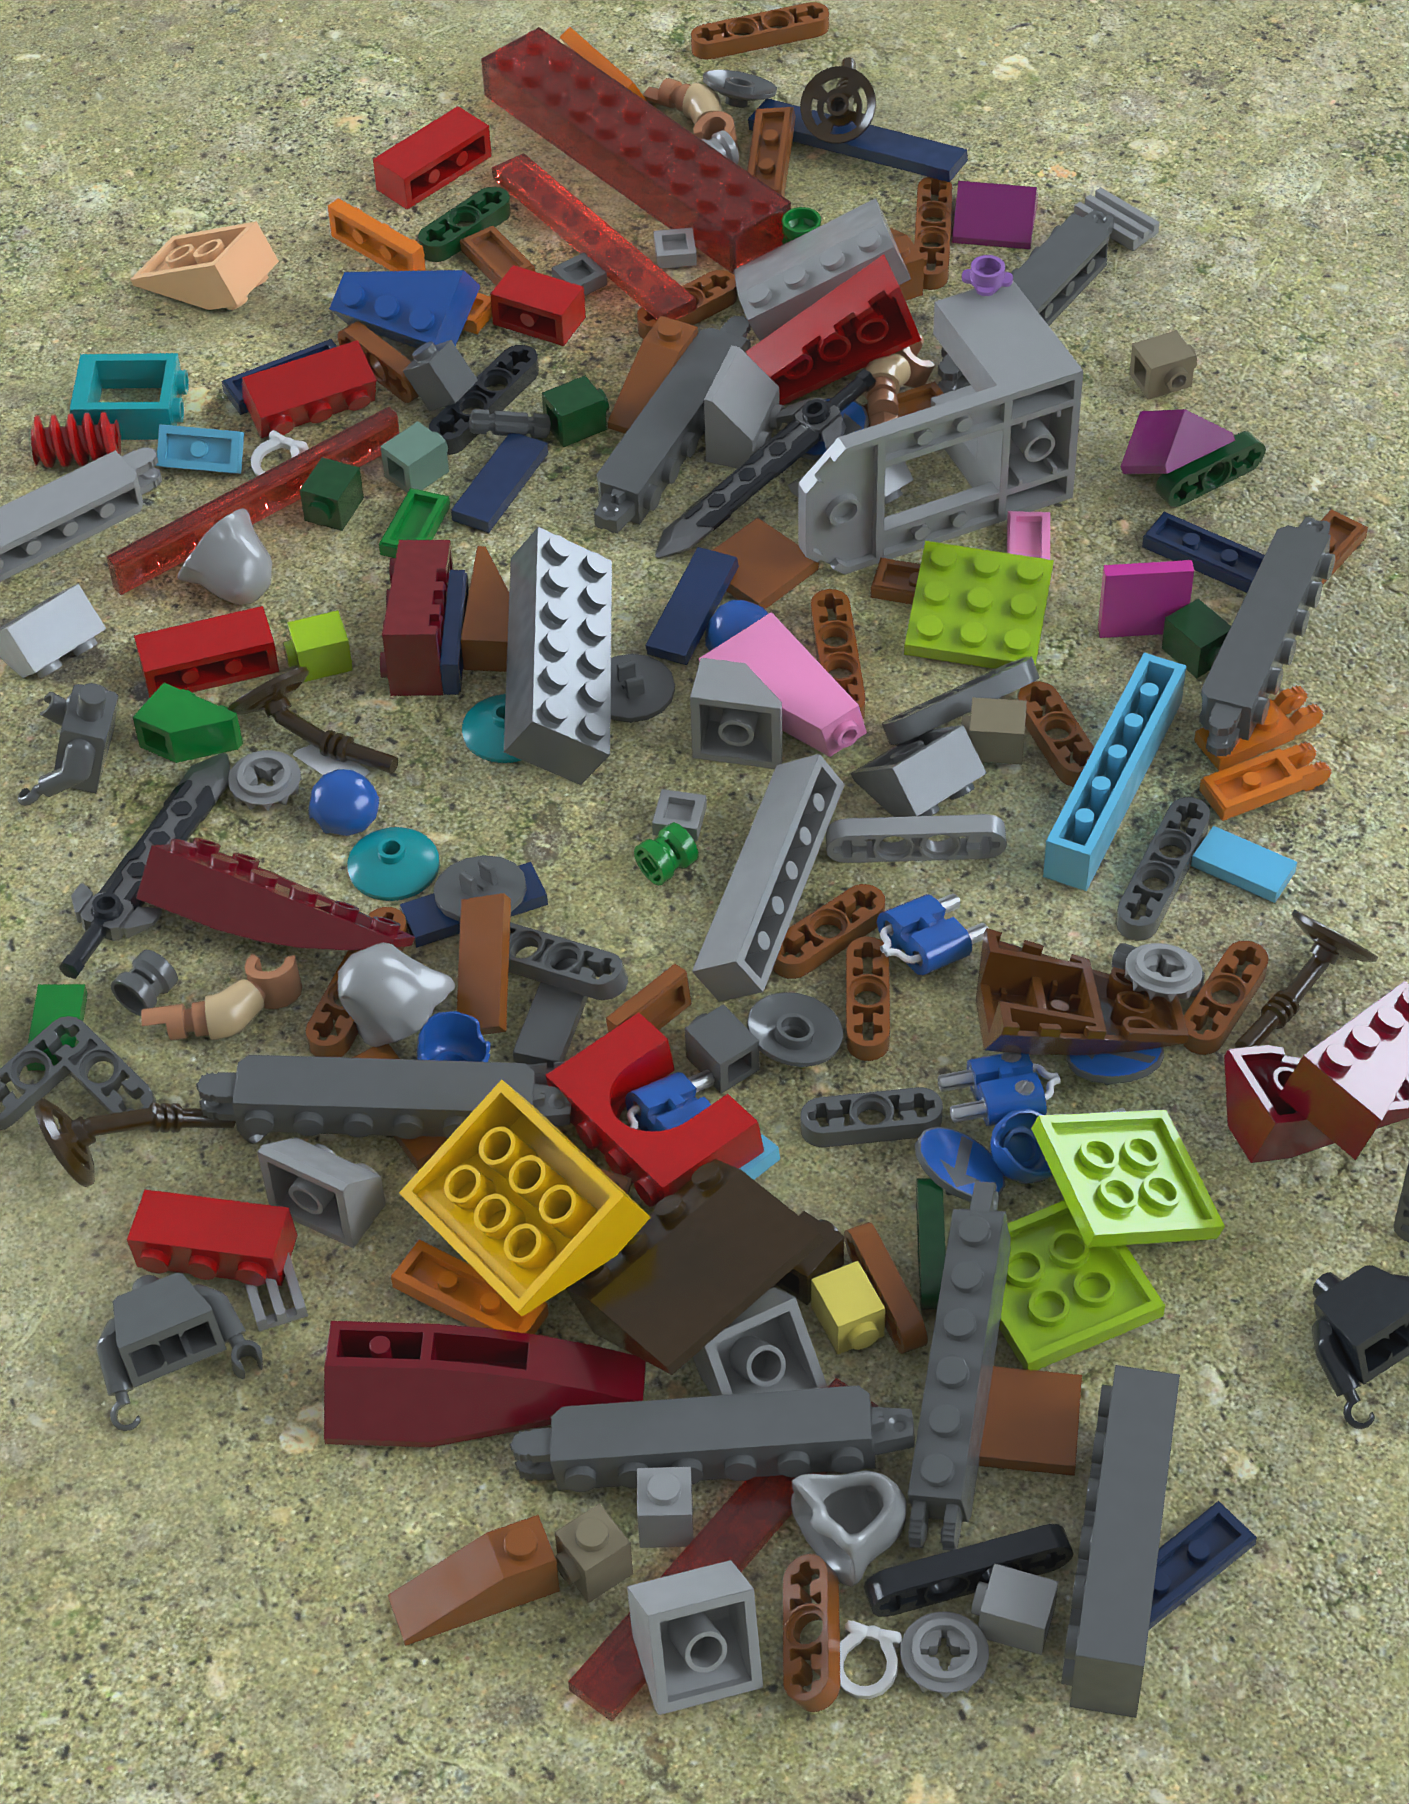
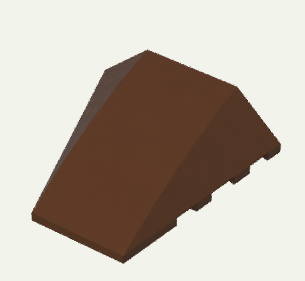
M989 928L985 929L976 992V1006L984 1050L1030 1055H1091L1133 1052L1187 1043L1189 1034L1179 997L1175 996L1171 1003L1160 996L1150 1000L1147 991H1133V983L1125 979V970L1113 967L1110 974L1092 969L1090 959L1072 954L1070 961L1061 960L1042 954L1044 945L1024 940L1023 947L1000 941L1002 932Z

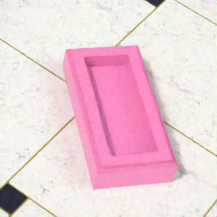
M1008 511L1007 553L1050 560V512Z

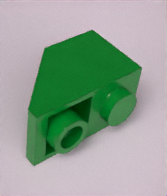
M163 683L133 716L139 747L174 763L238 750L243 744L237 713L228 710V707L224 705L213 704L197 697L189 690H181L167 683Z

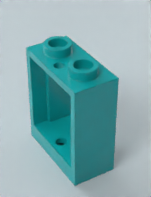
M178 353L80 354L70 414H73L77 425H82L85 413H89L93 423L98 424L101 412H106L111 424L115 423L117 419L121 440H158L159 424L177 426V423H183L184 403L181 397L188 394L187 370H181ZM162 388L159 402H100L102 389Z

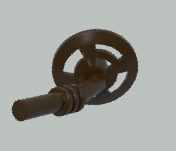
M844 58L841 66L822 70L808 82L800 102L802 120L806 128L816 138L831 144L850 142L867 130L876 112V95L869 80L856 70V61L853 58ZM840 78L836 88L828 93L822 87L828 81ZM861 87L867 98L866 114L862 113L863 102L859 94ZM813 99L818 100L817 113L822 121L819 125L815 123L812 115ZM825 103L827 104L828 112L831 114L828 118L824 114ZM855 103L857 104L856 112L854 111L853 107ZM851 122L857 126L852 131L844 134H831L834 126L842 127Z
M307 667L296 668L265 682L238 698L228 707V710L237 713V715L265 711L268 718L273 717L276 723L320 749V753L323 756H329L341 762H346L349 759L391 774L397 769L398 757L354 743V739L351 736H345L333 730L325 732L289 710L292 705L288 697L300 687L308 676L309 671Z
M1294 909L1291 915L1297 925L1314 942L1309 950L1313 955L1285 990L1276 992L1262 1007L1261 1016L1236 1041L1235 1048L1260 1046L1275 1029L1283 1028L1299 1011L1300 1001L1324 973L1329 964L1335 965L1339 957L1359 960L1361 962H1376L1378 956Z
M41 1099L34 1105L36 1119L48 1145L68 1174L83 1187H89L95 1183V1167L89 1148L91 1144L96 1142L95 1136L148 1128L152 1133H157L159 1130L162 1133H168L169 1131L178 1133L181 1128H234L236 1121L219 1120L218 1118L214 1120L212 1118L207 1119V1116H203L202 1108H182L179 1103H173L171 1106L169 1103H162L161 1105L151 1103L149 1108L92 1116L86 1119L80 1116L75 1120H72L62 1109L46 1099ZM53 1115L58 1119L60 1129L57 1128Z

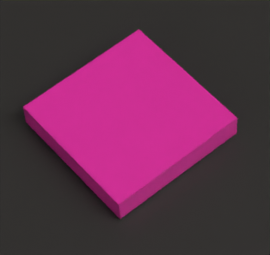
M1192 560L1103 565L1098 618L1099 637L1162 635L1165 617L1191 602L1194 578Z

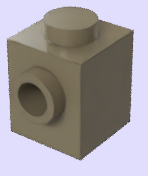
M1177 330L1132 343L1129 375L1147 400L1192 387L1193 372L1197 366V356L1194 348L1190 344H1186Z
M972 697L971 716L962 715L961 725H964L981 762L1022 765L1027 701Z
M600 1503L555 1531L557 1570L569 1585L574 1583L588 1603L633 1575L631 1542Z

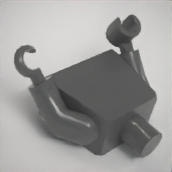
M88 683L85 685H74L72 693L67 699L54 692H49L44 697V701L49 706L46 710L40 712V715L62 726L54 771L41 776L38 784L31 791L28 788L22 789L17 798L20 805H31L42 794L51 797L69 788L97 794L115 728L119 698L117 693L108 691V689L99 684Z
M174 1273L161 1279L154 1275H145L138 1278L133 1284L132 1291L119 1295L114 1299V1318L107 1321L96 1346L108 1396H115L116 1403L110 1412L111 1422L118 1430L131 1431L141 1422L139 1415L129 1425H123L118 1420L119 1410L123 1406L130 1404L129 1391L144 1383L227 1350L225 1344L228 1342L232 1347V1369L238 1378L245 1379V1371L239 1361L243 1357H253L257 1361L261 1370L263 1368L261 1347L254 1341L244 1339L243 1334L246 1330L228 1297L216 1289L201 1284L192 1285L183 1273Z

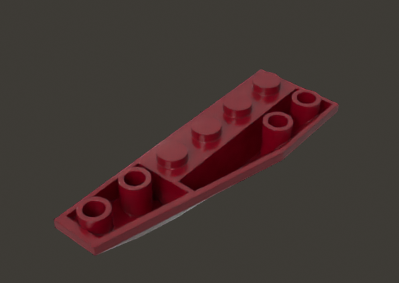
M194 838L193 843L180 839H171L170 844L151 845L136 899L215 930L256 941L298 948L363 950L383 942L390 943L399 948L412 946L415 938L399 930L401 925L396 921L378 916L370 917L359 912L360 909L352 904L335 901L313 889L259 867L260 860L242 853H233V856L219 852L220 844L203 838Z
M331 1321L324 1365L325 1444L430 1448L551 1425L552 1416L562 1407L644 1401L646 1361L633 1354L595 1345L491 1328L428 1323Z

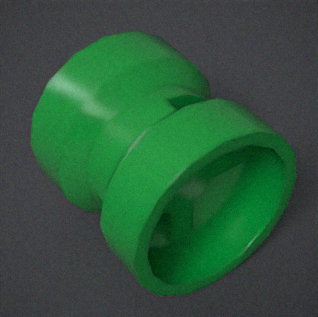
M796 207L788 210L782 218V231L785 235L782 245L820 227V214L808 207Z
M673 822L662 828L656 839H646L637 845L634 849V857L645 877L653 884L659 886L673 878L676 869H685L695 863L699 858V852L687 830L680 824Z

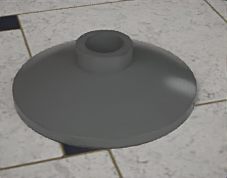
M710 70L703 74V82L715 92L726 96L725 103L733 107L745 108L748 101L772 98L777 93V87L772 82L752 74L732 70Z
M782 992L768 995L754 1004L747 1019V1029L759 1040L758 1050L767 1057L790 1066L809 1067L830 1060L838 1052L843 1039V1028L837 1015L821 1001L804 994Z

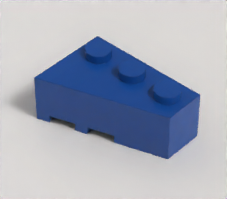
M464 270L344 272L329 309L348 325L356 321L361 322L377 335L417 349L430 341L437 345L452 340L456 346L480 285Z

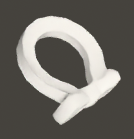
M272 430L269 433V440L261 443L254 450L251 456L252 470L256 477L264 483H283L291 479L298 472L301 465V457L306 459L309 456V447L306 442L285 437ZM279 448L290 450L292 460L284 471L271 474L262 470V459L268 453Z
M848 1620L845 1624V1631L848 1635L840 1642V1687L845 1693L859 1699H872L883 1695L893 1685L898 1675V1658L895 1647H900L902 1635L900 1632L880 1629L875 1625L867 1626ZM865 1638L879 1641L887 1660L886 1671L883 1677L877 1683L869 1686H859L851 1682L844 1672V1661L847 1654Z

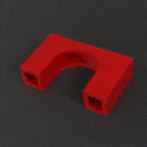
M637 1013L545 1076L548 1086L557 1087L571 1103V1123L576 1127L582 1142L591 1150L597 1148L601 1151L614 1173L632 1178L640 1198L646 1205L653 1207L663 1198L676 1193L691 1180L693 1173L702 1165L717 1159L739 1169L762 1154L764 1148L758 1121L729 1094H726L687 1122L664 1131L637 1130L619 1120L623 1109L626 1107L625 1097L627 1093L662 1079L675 1071L668 1038L644 1016Z

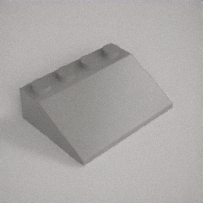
M875 198L734 270L738 297L747 321L759 341L776 331L883 254L899 285L911 279L877 199Z

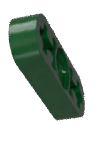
M500 187L483 188L422 228L418 234L419 244L423 246L424 259L431 262L445 261L461 251V239L490 226L497 227L506 221L511 214L508 192ZM461 222H473V223H474V224H472V225H470V226H457V225H456V224L461 223Z
M1240 432L1234 435L1235 441L1168 474H1161L1156 483V492L1170 506H1182L1254 470L1263 460L1266 447L1251 432Z
M917 1178L916 1218L920 1309H937L946 1257L943 1188L938 1186L931 1178Z

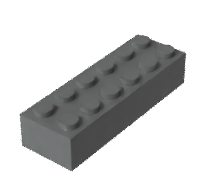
M537 527L515 552L510 562L504 753L582 785L610 756L612 561L540 527Z
M1115 1365L1113 1386L1102 1384L1097 1428L1094 1437L1092 1464L1088 1481L1061 1681L1063 1685L1072 1686L1070 1707L1137 1717L1172 1445L1179 1374Z

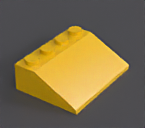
M502 1079L399 1192L521 1316L526 1315L617 1256L651 1218L530 1102Z

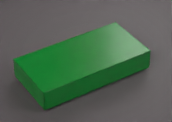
M410 488L379 543L380 555L396 558L399 540H433L450 509L449 496Z
M38 984L28 1043L58 1018L71 1016L84 1021L88 997L85 984ZM67 1033L60 1038L63 1046L67 1044L73 1048L78 1044L76 1037H71ZM48 1048L43 1051L47 1054L53 1066L59 1063L55 1054L52 1056ZM35 1062L26 1065L28 1071H46L45 1066L41 1063Z

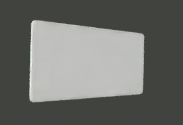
M312 744L300 748L293 753L295 757L322 775L337 769L353 770L364 777L370 773L368 769L355 761L348 759L346 762H341L338 759L323 756L320 753V749Z

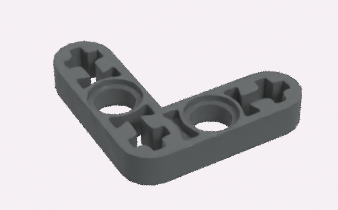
M66 1016L58 1018L0 1068V1102L2 1101L5 1107L4 1111L0 1113V1130H5L12 1126L37 1101L41 1100L69 1074L110 1114L134 1110L133 1108L127 1109L122 1097L116 1092L121 1086L133 1099L137 1100L140 1098L143 1105L141 1109L149 1108L151 1103H157L148 1084L77 1017ZM66 1033L71 1037L75 1036L78 1044L73 1048L67 1044L63 1046L60 1040L61 1036ZM48 1048L52 1056L55 1054L59 1061L57 1065L53 1066L47 1054L43 1052L45 1049ZM106 1061L114 1065V1072L109 1080L95 1083L88 1079L90 1068L97 1062ZM36 1062L45 1066V1075L39 1082L25 1084L20 1081V1073L26 1065ZM12 1081L17 1091L22 1094L20 1098L17 1099L13 1091H9L6 1086L8 1082Z

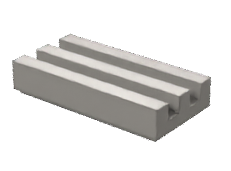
M1101 187L1095 191V197L1090 194L1085 198V204L1078 202L1074 206V214L1085 217L1094 209L1114 217V227L1110 238L1131 251H1134L1159 233V221Z
M289 1252L283 1270L295 1307L285 1310L276 1280L266 1278V1285L275 1313L265 1316L257 1287L245 1284L259 1332L308 1316Z

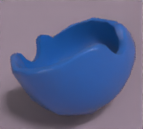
M731 600L720 605L707 625L705 646L709 651L713 650L768 615V611L757 604L744 600Z
M337 769L324 774L313 786L308 815L310 819L314 818L325 834L354 835L365 831L376 819L379 797L374 786L366 777L353 770Z
M457 1011L438 1012L431 1016L420 1030L417 1040V1060L489 1062L490 1042L485 1041L483 1038L480 1023L476 1018Z
M1030 1108L1015 1110L1006 1114L995 1125L990 1140L991 1155L1001 1173L1020 1184L1040 1183L1053 1176L1031 1129L1037 1117L1043 1114Z

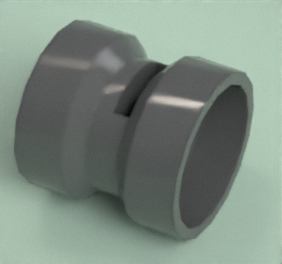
M146 949L133 960L132 969L129 972L120 973L111 983V990L122 1006L130 1012L141 1016L142 1009L155 1007L157 997L160 994L168 993L177 984L178 976L172 965L165 958L152 950Z

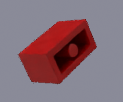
M512 265L490 293L493 325L560 346H565L586 318L584 286Z

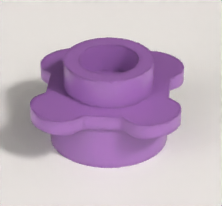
M983 255L972 261L971 269H966L962 272V281L974 286L977 294L991 296L1000 287L1012 285L1013 275L1005 272L1003 260L993 255Z

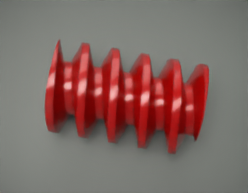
M101 412L99 423L94 424L90 414L85 413L82 425H77L73 414H68L65 426H60L57 416L54 414L51 415L49 426L44 427L40 416L35 415L31 430V446L35 466H38L41 459L46 468H52L57 458L61 466L69 467L73 456L79 466H85L90 456L95 461L115 450L121 456V436L117 419L115 423L111 424L106 412Z

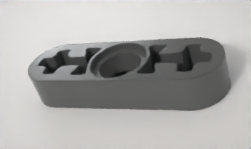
M924 1087L818 1097L808 1101L801 1110V1135L807 1143L822 1148L919 1138L924 1130L932 1127H941L943 1103L935 1091ZM923 1108L927 1116L918 1117L914 1109ZM894 1109H899L898 1118L900 1120L894 1121ZM866 1110H877L885 1116V1119L879 1124L867 1125L861 1122L858 1116ZM843 1114H849V1125L844 1126ZM817 1118H826L829 1126L820 1127L818 1121H816Z

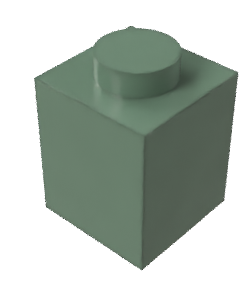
M418 421L380 446L384 477L406 493L410 488L423 490L449 472L448 446L445 439L438 432H432Z

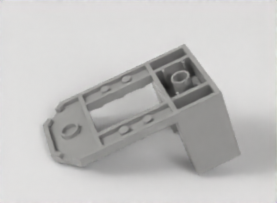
M1014 280L1012 285L1000 287L991 296H981L977 294L975 289L934 302L933 335L971 385L932 397L931 407L837 438L798 483L799 548L805 557L815 562L822 560L830 564L833 570L845 575L878 564L880 557L893 559L924 548L925 541L940 543L1007 520L1008 511L1032 512L1073 498L1083 369ZM945 449L972 487L965 491L884 517L886 467Z

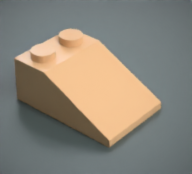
M255 221L172 236L130 280L135 287L207 310L220 308L234 310L247 302V295L269 278L268 273L279 261L260 226Z

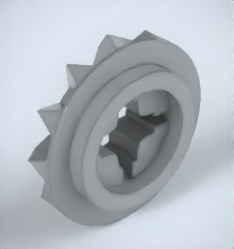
M274 750L257 751L244 756L232 767L228 778L229 788L236 802L244 801L250 810L257 805H263L268 811L273 803L278 802L287 805L290 795L299 794V782L302 780L297 762L289 755ZM256 775L261 779L264 778L266 781L273 780L274 785L267 786L264 783L258 785Z
M1151 943L1139 946L1129 953L1125 963V979L1133 983V991H1147L1150 1000L1160 996L1171 1003L1175 996L1188 999L1193 990H1199L1202 979V967L1192 954L1182 948L1163 943ZM1157 967L1160 968V971L1163 972L1166 977H1163L1160 974V972H1156Z
M934 1612L920 1617L908 1627L901 1641L900 1658L906 1678H911L915 1681L922 1693L930 1690L940 1693L946 1699L954 1692L963 1690L968 1693L974 1683L980 1678H984L989 1660V1647L981 1629L967 1617L953 1612ZM941 1638H946V1646H949L951 1655L960 1656L951 1659L947 1671H942L938 1658L929 1657V1655H936L938 1653V1646H941Z

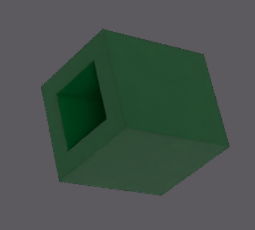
M586 375L542 392L543 414L550 416V431L563 447L607 430L606 412L609 411L607 396L601 388L596 389Z
M322 457L300 489L304 521L343 531L364 499L360 467Z
M1198 598L1165 617L1162 649L1178 663L1186 665V670L1197 679L1211 670L1231 625Z

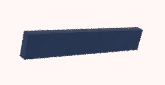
M765 99L757 108L794 107L796 119L792 142L950 182L968 161L967 149L870 125L862 135L850 142L842 144L827 143L816 138L806 128L799 106ZM756 110L748 118V126L751 131H753ZM812 110L814 121L819 125L822 121L817 111ZM824 113L826 118L831 116V114ZM853 122L842 127L834 126L831 134H844L852 131L857 126Z

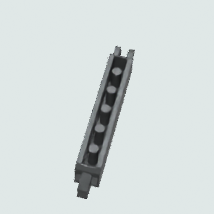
M1095 209L1085 217L1072 213L1061 226L1057 225L1053 229L1050 237L1040 247L1037 246L1033 249L1029 258L1019 269L1015 268L1011 272L1014 282L1048 326L1107 266L1108 241L1113 232L1114 217L1105 215ZM942 347L941 356L943 359L938 365V375L942 379L937 384L942 392L948 393L971 385Z
M734 315V317H730L720 330L707 328L698 332L596 475L599 498L598 507L594 513L595 527L607 529L612 533H618L628 522L640 525L649 511H654L657 508L662 492L668 484L675 482L681 465L687 457L691 458L694 455L698 441L705 432L704 398L731 345L740 347L745 353L751 348L750 339H747V334L751 330L750 324L744 316Z
M1305 517L1299 527L1288 525L1277 529L1201 689L1202 710L1199 722L1205 730L1210 732L1209 737H1207L1206 749L1215 757H1227L1228 754H1231V751L1233 752V748H1235L1239 738L1249 741L1256 724L1263 725L1266 720L1270 705L1268 697L1270 694L1277 695L1283 678V664L1291 665L1297 644L1295 638L1296 636H1304L1309 622V607H1317L1323 587L1321 581L1322 579L1329 580L1334 568L1335 554L1329 553L1331 535H1329L1330 522L1324 520L1317 521L1314 518Z
M248 1055L238 1062L237 1073H206V1075H201L199 1082L196 1083L200 1099H202L199 1103L203 1116L213 1120L218 1118L219 1120L236 1121L237 1131H248L259 1135L270 1132L299 1133L304 1136L346 1134L356 1138H363L369 1135L397 1136L403 1139H415L420 1136L449 1138L501 1079L530 1102L554 1126L570 1125L572 1117L571 1103L557 1087L535 1084V1072L526 1063Z
M975 1181L970 1209H953L908 1489V1498L912 1506L908 1531L909 1547L924 1548L928 1535L929 1519L944 1520V1526L941 1529L943 1550L951 1551L957 1549L962 1522H969L972 1514L980 1460L979 1454L986 1420L1011 1242L1006 1211H998L999 1194L996 1191L997 1186L994 1182Z
M858 1385L566 1406L560 1408L552 1416L551 1428L519 1431L518 1434H514L515 1437L512 1443L509 1444L511 1451L514 1453L515 1460H517L515 1465L516 1469L519 1470L520 1478H525V1481L528 1479L531 1481L533 1479H537V1481L555 1480L558 1491L587 1492L594 1488L620 1486L636 1489L637 1468L691 1467L692 1484L706 1480L731 1479L734 1481H746L753 1477L783 1475L786 1477H798L807 1473L834 1471L848 1474L863 1469H876V1455L914 1448L915 1432L911 1409L872 1407L870 1393Z

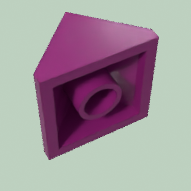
M958 181L952 243L1031 250L1038 203L1037 187Z
M1186 409L1140 411L1120 467L1123 474H1168L1235 441L1232 432Z

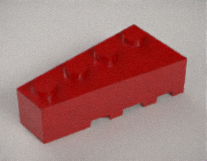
M883 254L751 347L746 353L779 386V405H785L866 367L870 361L890 356L922 341L900 286Z

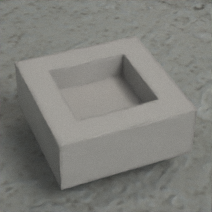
M693 228L653 231L658 269L697 265Z
M661 789L652 821L653 835L658 836L662 828L675 822L686 829L694 841H698L707 808L706 795Z

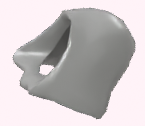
M241 508L234 511L232 514L219 520L205 533L182 565L177 575L180 581L199 584L218 598L237 605L251 604L266 592L271 585L273 563L270 554L254 531L247 510Z
M384 942L350 955L338 971V995L343 1008L356 1022L358 1033L364 1043L373 1047L396 1043L417 1033L428 1022L434 1007L440 1004L455 989V983L450 976L428 968L404 954L394 945Z
M869 1470L843 1475L804 1474L792 1480L794 1491L791 1499L792 1513L806 1541L814 1552L836 1572L840 1583L850 1587L858 1584L867 1566L877 1556L889 1549L901 1535L907 1513L904 1494L889 1477Z

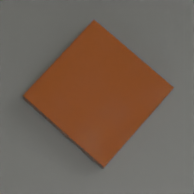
M758 517L712 550L735 556L738 559L739 567L726 592L738 600L757 604L763 607L764 610L819 570V562L805 557L798 544Z
M993 1366L986 1420L979 1454V1466L1075 1476L1082 1375Z

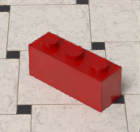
M459 106L455 107L373 158L376 190L403 208L410 209L492 156L489 125Z
M356 340L242 377V398L260 438L269 436L272 430L285 435L293 430L294 427L309 422L321 423L328 420L334 414L346 410L357 411L365 408L370 402L375 401L377 380L359 341Z
M263 606L134 635L149 698L163 683L181 690H189L193 693L279 672L275 643Z
M144 1189L127 1237V1242L137 1267L152 1273L162 1274L170 1271L191 1274L202 1280H212L216 1277L238 1280L244 1284L254 1286L266 1284L265 1280L268 1278L275 1279L277 1285L282 1286L285 1277L283 1268L288 1252L291 1258L298 1234L288 1207Z

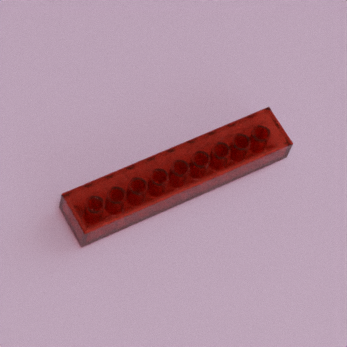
M540 27L481 58L484 96L669 229L693 228L695 247L732 274H734L735 269L782 245V240L785 236L782 231V218L791 209V202Z

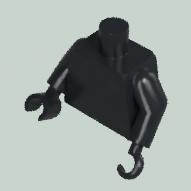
M1373 1265L1362 1267L1344 1280L1332 1272L1324 1273L1316 1280L1313 1286V1295L1316 1298L1313 1305L1317 1319L1312 1325L1315 1353L1336 1396L1344 1395L1347 1402L1343 1409L1345 1421L1355 1429L1368 1428L1375 1419L1373 1412L1369 1414L1367 1421L1364 1423H1359L1352 1417L1351 1410L1353 1405L1361 1401L1355 1390L1361 1386L1359 1381L1363 1385L1409 1355V1276L1390 1274Z

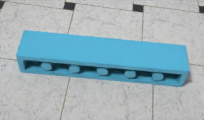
M1143 653L1046 840L1044 878L1084 891L1088 890L1182 703L1186 665Z

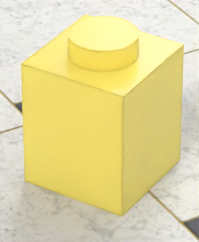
M859 1261L811 1279V1307L837 1354L851 1349L860 1350L867 1348L875 1343L878 1338L884 1336L885 1307Z

